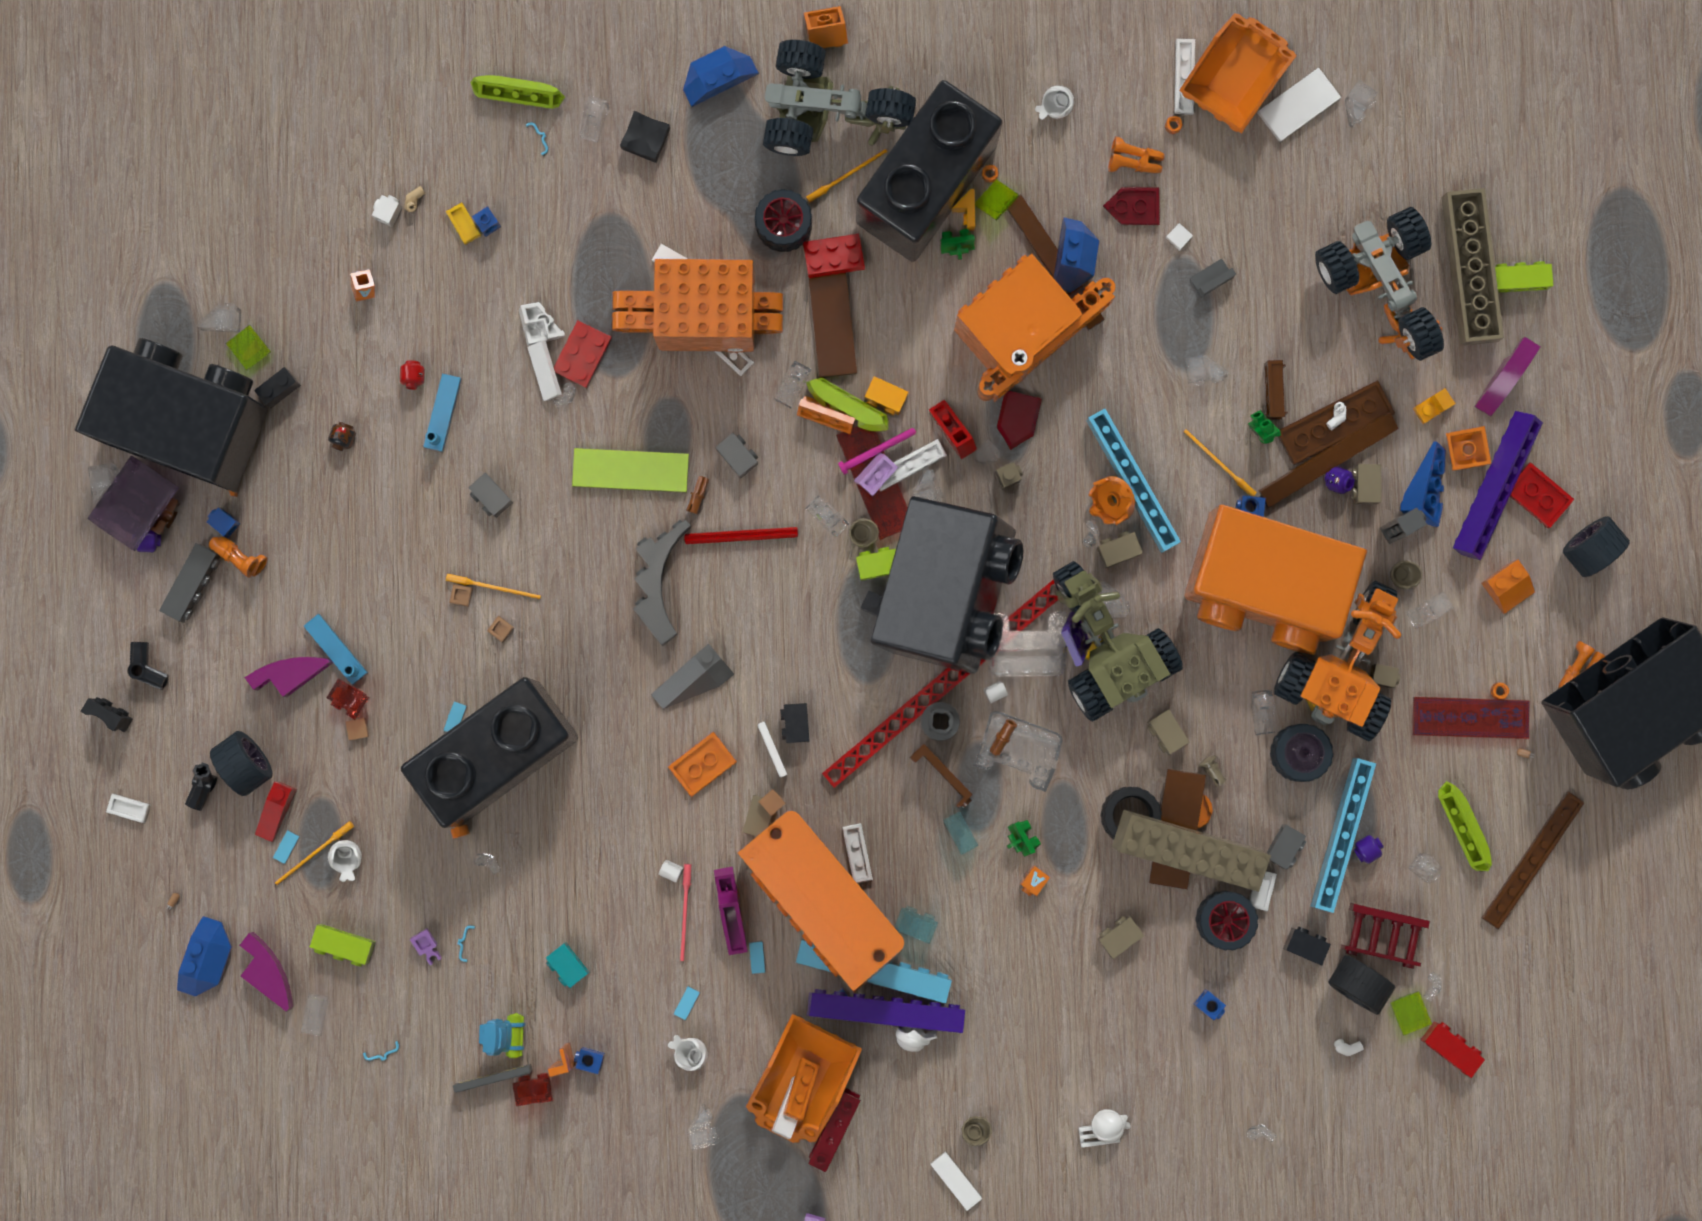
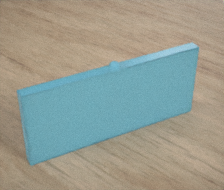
M453 702L444 731L448 732L461 722L467 707L466 705Z
M287 830L273 858L285 864L300 836Z
M763 941L749 943V959L751 960L752 974L765 973Z
M688 986L674 1015L686 1020L700 992Z

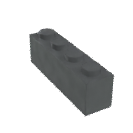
M1415 508L1381 526L1380 530L1388 543L1391 544L1427 525L1425 522L1426 516L1421 510Z
M195 543L159 611L179 622L185 623L186 620H189L193 613L192 608L194 604H197L202 597V589L211 580L210 575L213 569H217L220 564V555Z

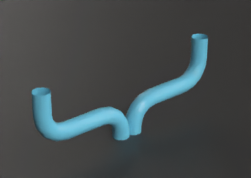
M527 123L526 127L533 125L536 132L539 135H543L541 140L546 150L541 154H546L548 152V146L544 141V138L546 137L545 133L540 132L535 123Z
M467 926L464 930L463 938L458 939L457 944L460 945L459 959L463 962H467V959L462 958L463 944L461 942L465 940L467 930L469 928L475 929V926Z
M398 1041L395 1042L396 1048L394 1050L386 1052L384 1054V1058L381 1055H376L371 1058H368L366 1056V1053H363V1056L368 1061L377 1058L385 1060L387 1059L388 1054L398 1051Z

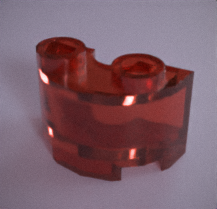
M339 678L326 697L332 701L331 706L338 710L344 708L347 711L346 715L354 720L359 717L370 699L367 694Z
M548 1073L537 1074V1078L531 1079L530 1075L518 1077L519 1081L512 1083L516 1106L554 1101L551 1079Z

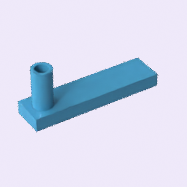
M442 373L429 427L425 435L424 448L440 452L444 451L462 380L460 377Z
M317 614L304 625L305 629L352 685L368 673L320 614Z

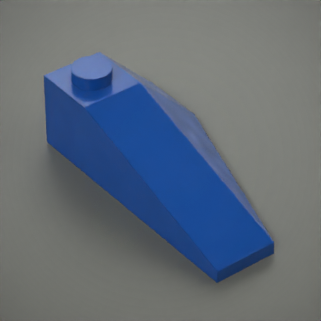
M1437 441L1431 445L1405 491L1400 505V511L1403 514L1418 508V510L1425 514L1427 525L1439 527L1443 510V503H1440V492H1444L1441 475L1445 473L1446 450Z

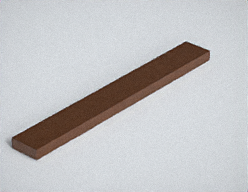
M1020 194L1006 203L1005 207L1054 278L1058 249ZM1081 285L1073 292L1067 294L1072 299L1078 293L1082 295L1085 289ZM1086 301L1087 304L1093 305L1091 301ZM1100 313L1085 327L1089 331L1105 319Z
M1387 412L1258 491L1261 497L1265 498L1266 506L1271 507L1399 428L1391 413Z
M1566 792L1481 917L1483 920L1496 929L1501 927L1584 805L1582 800L1572 793Z

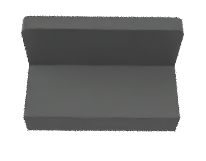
M1220 259L1192 276L1190 281L1202 298L1233 279L1236 272L1233 268L1228 269L1223 259Z

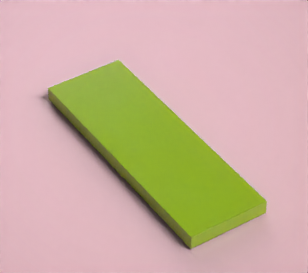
M574 448L572 486L687 493L689 454Z

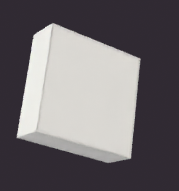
M1179 223L1166 236V239L1180 251L1193 235Z

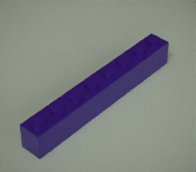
M1515 411L1510 419L1509 426L1502 436L1498 450L1494 454L1492 464L1486 471L1483 483L1478 489V494L1455 540L1453 549L1461 555L1477 560L1482 559L1543 424L1535 415Z
M815 989V993L809 992L807 1016L963 1033L965 1010L960 1009V1005L948 1004V1008L941 1007V1003L930 1002L929 1006L922 1005V1001L919 1000L903 1003L901 998H891V1001H884L883 996L872 995V999H866L865 994L853 993V997L845 996L846 992L834 991V995L826 994L827 990Z

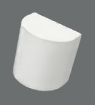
M1000 681L984 688L990 704L1008 696L1004 684Z
M665 860L658 875L676 883L683 868L671 861Z

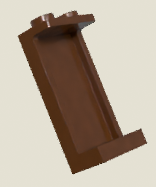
M923 744L909 758L913 763H916L924 756L962 796L955 806L957 808L960 806L965 808L972 801L970 797L973 794Z

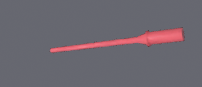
M684 864L683 869L684 903L680 961H684L687 901L688 890L691 885L692 864Z

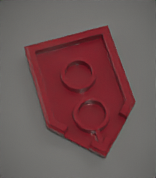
M1121 187L1103 205L1121 225H1160L1159 187Z
M1012 391L1004 394L996 428L1010 450L1034 436L1042 402L1041 398Z

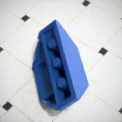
M723 46L691 62L683 91L691 107L758 75L759 72L750 56Z
M1064 217L1061 226L1054 279L1065 292L1071 293L1094 277L1099 240L1082 221Z
M205 916L201 918L191 935L178 972V991L198 996L219 985L232 948L222 922Z

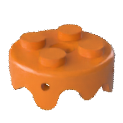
M1107 476L1093 483L1094 486L1089 492V497L1093 500V504L1089 509L1092 516L1100 517L1104 524L1115 523L1116 525L1131 517L1135 508V498L1132 489L1123 479ZM1112 495H1113V496L1116 498V500H1117V503H1116V504L1114 503V501H1113V499H1112Z

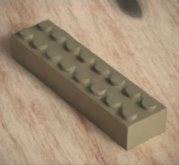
M1485 188L1447 192L1441 199L1460 346L1499 342L1504 338Z
M1127 810L1123 811L1112 847L1121 853L1257 892L1261 888L1271 855L1263 850Z

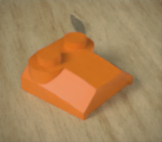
M1485 426L1446 433L1452 471L1492 464Z

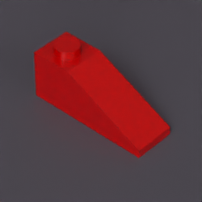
M945 400L928 409L961 460L977 450L973 437Z
M274 781L266 798L255 835L274 842L297 791L296 788L280 781Z

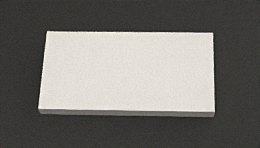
M1317 68L1257 113L1277 140L1281 142L1340 100L1341 96L1320 68Z

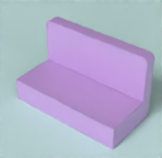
M879 453L854 482L861 485L873 496L898 467L885 454Z

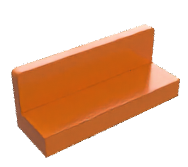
M807 396L801 399L798 406L797 416L851 434L856 422L855 418L846 415L845 412L832 409L830 404L824 407L815 399Z
M566 1043L559 1049L562 1061L555 1062L548 1068L549 1077L567 1073L575 1066L570 1043Z

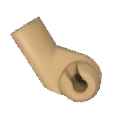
M421 186L406 195L404 206L408 212H414L417 208L418 198L426 194Z

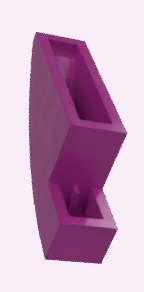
M1527 337L1521 338L1511 355L1503 360L1474 407L1491 417L1521 378L1541 346Z
M317 657L289 658L263 666L244 678L252 689L257 691L271 681L282 697H288L333 664V661Z
M733 866L715 869L714 878L718 893V905L728 954L748 952Z
M254 932L248 933L239 946L250 953L254 959L241 974V977L286 1012L291 1010L293 1000L290 985L280 961Z

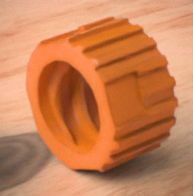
M1176 115L1169 117L1165 123L1166 131L1170 134L1180 132L1183 126L1182 119ZM1170 122H1176L1178 127L1173 129L1170 126Z
M986 165L982 170V179L988 183L996 181L999 175L998 169L995 165ZM992 170L994 176L987 177L986 172Z
M1501 682L1493 684L1490 689L1492 697L1497 700L1505 699L1510 691L1508 686ZM1498 687L1503 688L1502 695L1496 694V690Z
M467 825L458 826L450 830L453 839L470 834Z

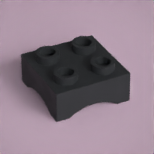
M634 111L620 147L622 150L656 163L670 131V125Z
M88 698L80 711L85 715H93L100 718L107 728L112 731L119 729L125 732L133 720L128 716L129 712L122 708L112 707L113 703L105 698Z

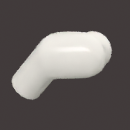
M1337 402L1334 405V417L1326 423L1331 431L1346 420V406L1342 402Z
M1338 1039L1334 1042L1336 1051L1345 1056H1351L1364 1050L1360 1041L1351 1045L1344 1043L1343 1039Z

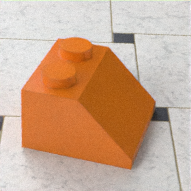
M841 6L804 13L809 42L815 43L824 49L833 46L841 47L844 44H848L846 24Z
M1518 559L1511 561L1481 583L1503 614L1535 593L1530 575Z

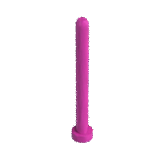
M910 428L845 463L839 462L838 466L843 475L848 473V469L916 434L914 428Z

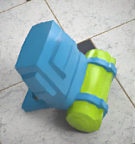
M515 1013L507 1016L506 1021L493 1019L489 1020L486 1024H481L479 1043L483 1044V1052L491 1056L500 1055L501 1052H505V1055L512 1059L522 1056V1050H524V1016Z

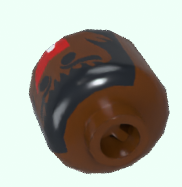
M343 422L334 424L328 436V441L333 444L332 448L343 451L344 448L350 449L356 436V432L353 430L354 427Z

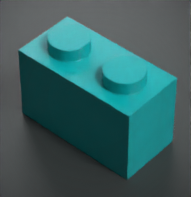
M567 942L563 943L546 957L547 966L552 972L556 971L560 977L558 979L564 987L568 986L571 988L590 973Z

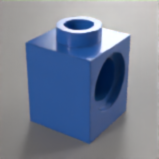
M488 206L472 216L485 237L501 227Z
M1241 496L1236 501L1235 508L1264 517L1265 498ZM1247 502L1254 505L1253 512L1246 510L1245 505Z
M219 507L210 512L208 515L209 519L206 521L226 538H229L240 525L236 519Z
M1206 989L1193 1003L1212 1020L1221 1018L1225 1013L1224 1008L1226 1005ZM1209 1001H1214L1216 1004L1215 1009L1212 1011H1208L1206 1007Z
M582 1047L580 1052L576 1051L574 1063H577L576 1069L599 1074L605 1053ZM585 1055H590L593 1058L592 1065L584 1063L583 1058Z

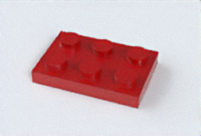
M859 234L812 240L803 243L808 278L865 270Z
M577 320L554 365L555 373L587 389L612 337Z
M1531 462L1521 471L1510 495L1513 500L1548 529L1552 527L1574 501L1573 497Z

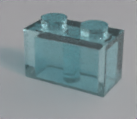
M960 811L942 820L961 855L979 846Z
M909 905L906 908L901 907L894 924L895 929L930 944L938 924L935 916L926 912L924 915L917 913L918 909Z

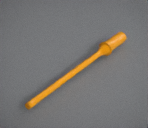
M887 149L879 152L832 183L821 186L807 195V201L811 203L823 194H827L831 187L887 153Z
M1187 429L1184 431L1189 438L1235 480L1237 486L1249 496L1254 497L1257 492L1230 471Z
M448 573L446 576V581L463 584L464 586L476 585L536 599L541 598L540 595L476 582L468 577Z
M349 821L336 832H333L328 841L279 878L275 884L281 883L331 842L340 840L343 835L354 827L353 823Z

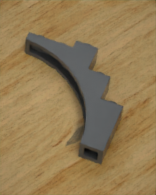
M686 519L683 522L681 520L676 522L672 526L673 530L669 533L664 532L659 535L656 543L651 537L648 539L645 537L637 543L638 547L636 548L649 568L643 567L636 573L637 577L634 579L648 597L646 599L644 597L639 599L635 603L636 607L633 609L662 646L678 635L670 623L664 607L662 578L672 549L679 539L691 528Z

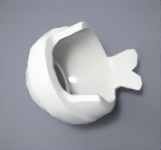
M1052 86L1045 92L1042 105L1036 106L1035 111L1040 113L1039 118L1041 120L1047 115L1056 119L1063 118L1072 111L1074 96L1064 86Z
M338 841L330 848L328 853L329 864L334 870L341 873L340 881L345 882L346 879L354 881L353 871L361 864V851L358 845L352 841Z
M899 1026L896 1030L898 1045L904 1050L919 1052L931 1040L937 1039L935 1030L926 1034L919 1028Z
M675 1035L674 1041L668 1043L669 1048L675 1049L674 1058L676 1064L684 1070L696 1071L707 1062L708 1051L701 1040L696 1038L680 1039L678 1035Z
M1108 1109L1099 1111L1094 1116L1091 1124L1094 1135L1105 1143L1118 1141L1123 1135L1124 1129H1130L1131 1126L1127 1122V1115H1119L1117 1112Z

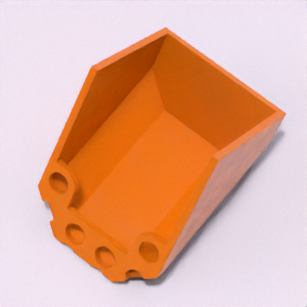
M1234 13L1214 36L1179 91L1182 92L1185 98L1195 101L1201 109L1211 112L1217 120L1224 121L1233 131L1242 134L1294 61L1296 54L1287 47L1289 44L1283 37L1255 18L1248 17V19H1245L1240 14Z
M792 1014L746 1108L749 1112L754 1113L756 1116L755 1122L758 1126L772 1132L790 1081L796 1074L800 1059L804 1058L820 1065L803 1120L797 1121L791 1139H785L792 1143H799L802 1139H806L808 1142H816L842 1097L862 1048L822 1029L818 1025L804 1020L800 1016Z

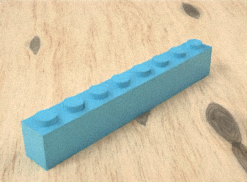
M1106 409L1088 417L1086 422L1116 475L1123 479L1132 489L1135 498V508L1160 552L1163 553L1181 542Z
M1359 758L1352 759L1311 907L1334 913L1376 763Z
M802 939L795 963L831 972L813 951L815 946L810 947ZM891 961L868 982L946 1003L952 980L948 978L949 975L937 972V975L930 974V970L919 967L916 970L911 968V964L900 962L897 965Z

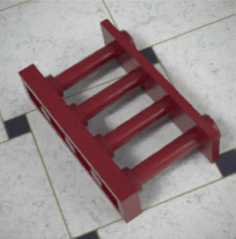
M1350 903L1349 910L1354 911L1355 920L1349 946L1341 944V948L1346 950V954L1357 956L1358 953L1402 962L1403 967L1414 969V966L1421 967L1420 962L1414 961L1419 932L1422 931L1423 927L1429 929L1430 921ZM1366 914L1373 916L1372 920H1374L1368 950L1357 948L1362 920ZM1385 919L1392 920L1391 924H1393L1387 955L1376 952L1381 924ZM1404 923L1411 924L1410 928L1412 929L1406 959L1395 957L1401 926L1403 927Z
M845 1087L837 1107L814 1144L809 1155V1165L824 1172L827 1171L861 1101L859 1100L860 1094Z

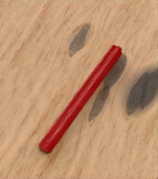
M787 527L690 533L684 535L685 544L797 538L798 528Z

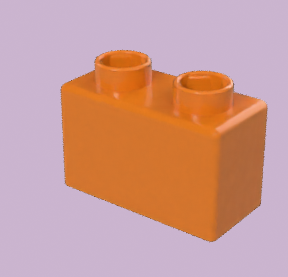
M1221 504L1208 514L1184 596L1187 600L1200 604L1197 619L1202 622L1227 630L1240 631L1244 619L1247 618L1273 626L1272 643L1293 651L1315 654L1319 641L1327 642L1342 636L1367 550Z

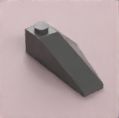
M707 644L651 695L665 709L720 687L734 673L714 649Z

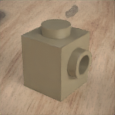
M1014 462L995 471L1002 490L1020 483L1022 480V471L1019 465L1015 466Z

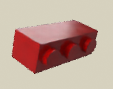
M1433 1022L1420 1040L1463 1074L1472 1078L1485 1061L1480 1056L1482 1052L1474 1046L1471 1048L1465 1044L1467 1040L1459 1034L1455 1036L1449 1032L1451 1028L1445 1023Z

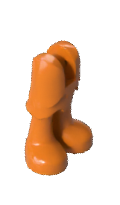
M1115 136L1111 149L1113 154L1108 165L1109 172H1116L1120 167L1136 169L1134 172L1157 174L1162 172L1163 167L1149 163V159L1163 161L1165 158L1164 153L1152 148L1144 149L1125 143L1122 138ZM1119 154H1130L1141 158L1139 160L1124 157Z
M224 536L213 537L209 541V547L212 551L223 557L228 563L231 561L248 578L257 576L266 566L268 560L266 556L260 554L257 557H247L238 549L234 542Z
M1578 641L1576 649L1579 654L1573 665L1568 666L1558 689L1579 675V671L1591 656L1592 658L1587 668L1605 657V655L1595 651L1591 646Z

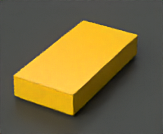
M462 202L446 211L465 245L481 237L480 232Z

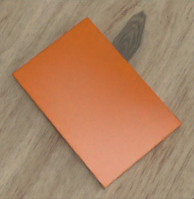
M713 731L668 766V768L690 797H693L737 763V761Z

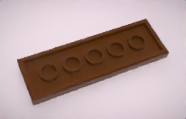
M846 273L809 278L819 378L857 374Z
M1377 380L1280 429L1281 436L1278 438L1291 463L1295 465L1331 447L1383 414L1390 412L1393 416L1395 412ZM1337 402H1342L1346 406V420L1331 431L1326 423L1334 417V405Z
M1167 769L1161 804L1162 821L1197 831L1206 775ZM1152 861L1149 883L1188 890L1190 872Z

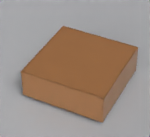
M453 584L449 603L469 607L473 588Z
M498 616L487 632L503 643L514 627Z
M366 718L346 721L349 741L369 737Z
M774 789L758 801L770 816L786 804Z

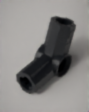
M131 642L130 665L127 669L128 675L132 679H137L163 690L168 683L169 675L148 666L149 642ZM138 666H141L142 673L137 676L135 670Z
M203 762L195 765L193 769V786L185 803L186 806L198 811H202L209 792H212L217 782V776L212 775L209 765Z

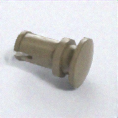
M1214 755L1204 759L1199 766L1205 767L1204 771L1208 772L1214 785L1217 787L1223 784L1226 779L1218 768L1219 764L1214 761L1216 759Z

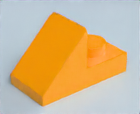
M970 189L951 211L952 213L966 212V214H963V225H967V229L970 231L975 230L974 189Z
M1446 388L1414 407L1413 410L1422 424L1456 403Z

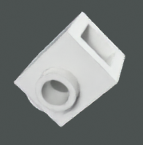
M381 195L380 199H377L374 203L372 216L375 220L393 227L402 206L398 203L399 200L391 195H388V197Z

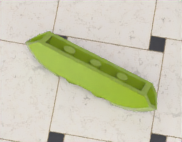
M495 75L477 76L470 82L474 94L479 98L550 109L558 108L565 98L557 88L541 82Z
M817 378L806 382L810 393L822 406L826 407L829 403L832 409L845 412L846 415L855 418V421L858 420L857 426L869 431L888 430L889 421L885 413L824 378Z
M1446 781L1438 790V798L1465 856L1474 870L1489 871L1492 866L1490 850L1474 813L1464 794L1455 785Z

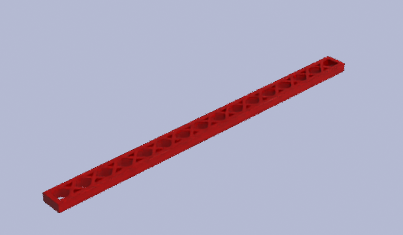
M1054 580L1049 582L1003 621L1002 643L999 645L998 650L1058 601V596L1050 595V587L1054 584ZM1036 598H1046L1045 607H1035ZM1023 609L1032 610L1029 620L1021 619V611ZM1008 622H1017L1015 632H1006V624ZM981 659L980 665L983 664L986 660ZM951 668L944 670L822 773L823 776L835 788L921 716L928 706L939 701L970 673H965L961 676L962 671H959L958 680L947 681L948 672L958 670ZM935 683H944L941 694L933 693V685ZM919 696H929V704L927 706H919ZM906 707L915 708L912 718H903ZM891 720H900L897 731L888 730ZM877 732L885 733V741L875 743L874 734ZM862 744L871 745L868 755H859V747ZM847 757H856L853 768L844 767ZM832 769L841 770V777L834 783L828 776V773Z

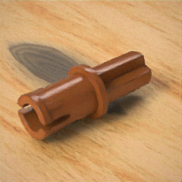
M698 477L695 488L690 493L692 496L686 511L698 515L702 499H705L704 493L709 482L708 478Z
M1006 719L1000 732L996 733V739L990 748V752L993 755H1000L1006 743L1010 742V736L1017 727L1014 721Z

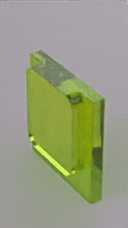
M996 179L975 202V206L997 221L1019 195Z
M248 325L225 343L246 370H249L271 353L251 325Z
M1419 991L1390 1002L1403 1036L1432 1025Z

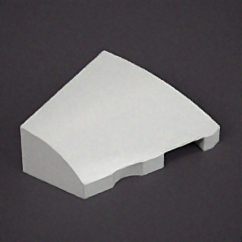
M539 302L520 306L519 314L527 346L542 340L548 342L565 336L564 331L558 328L554 323V319L545 312V308Z

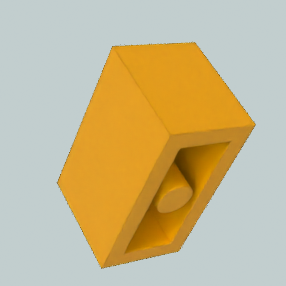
M874 376L864 396V400L874 408L879 406L884 408L885 413L894 416V414H900L909 392Z

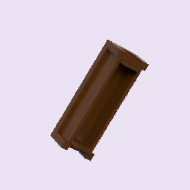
M1267 360L1264 363L1266 417L1269 420H1282V417L1288 414V412H1285L1283 368L1286 367V364H1283V360Z

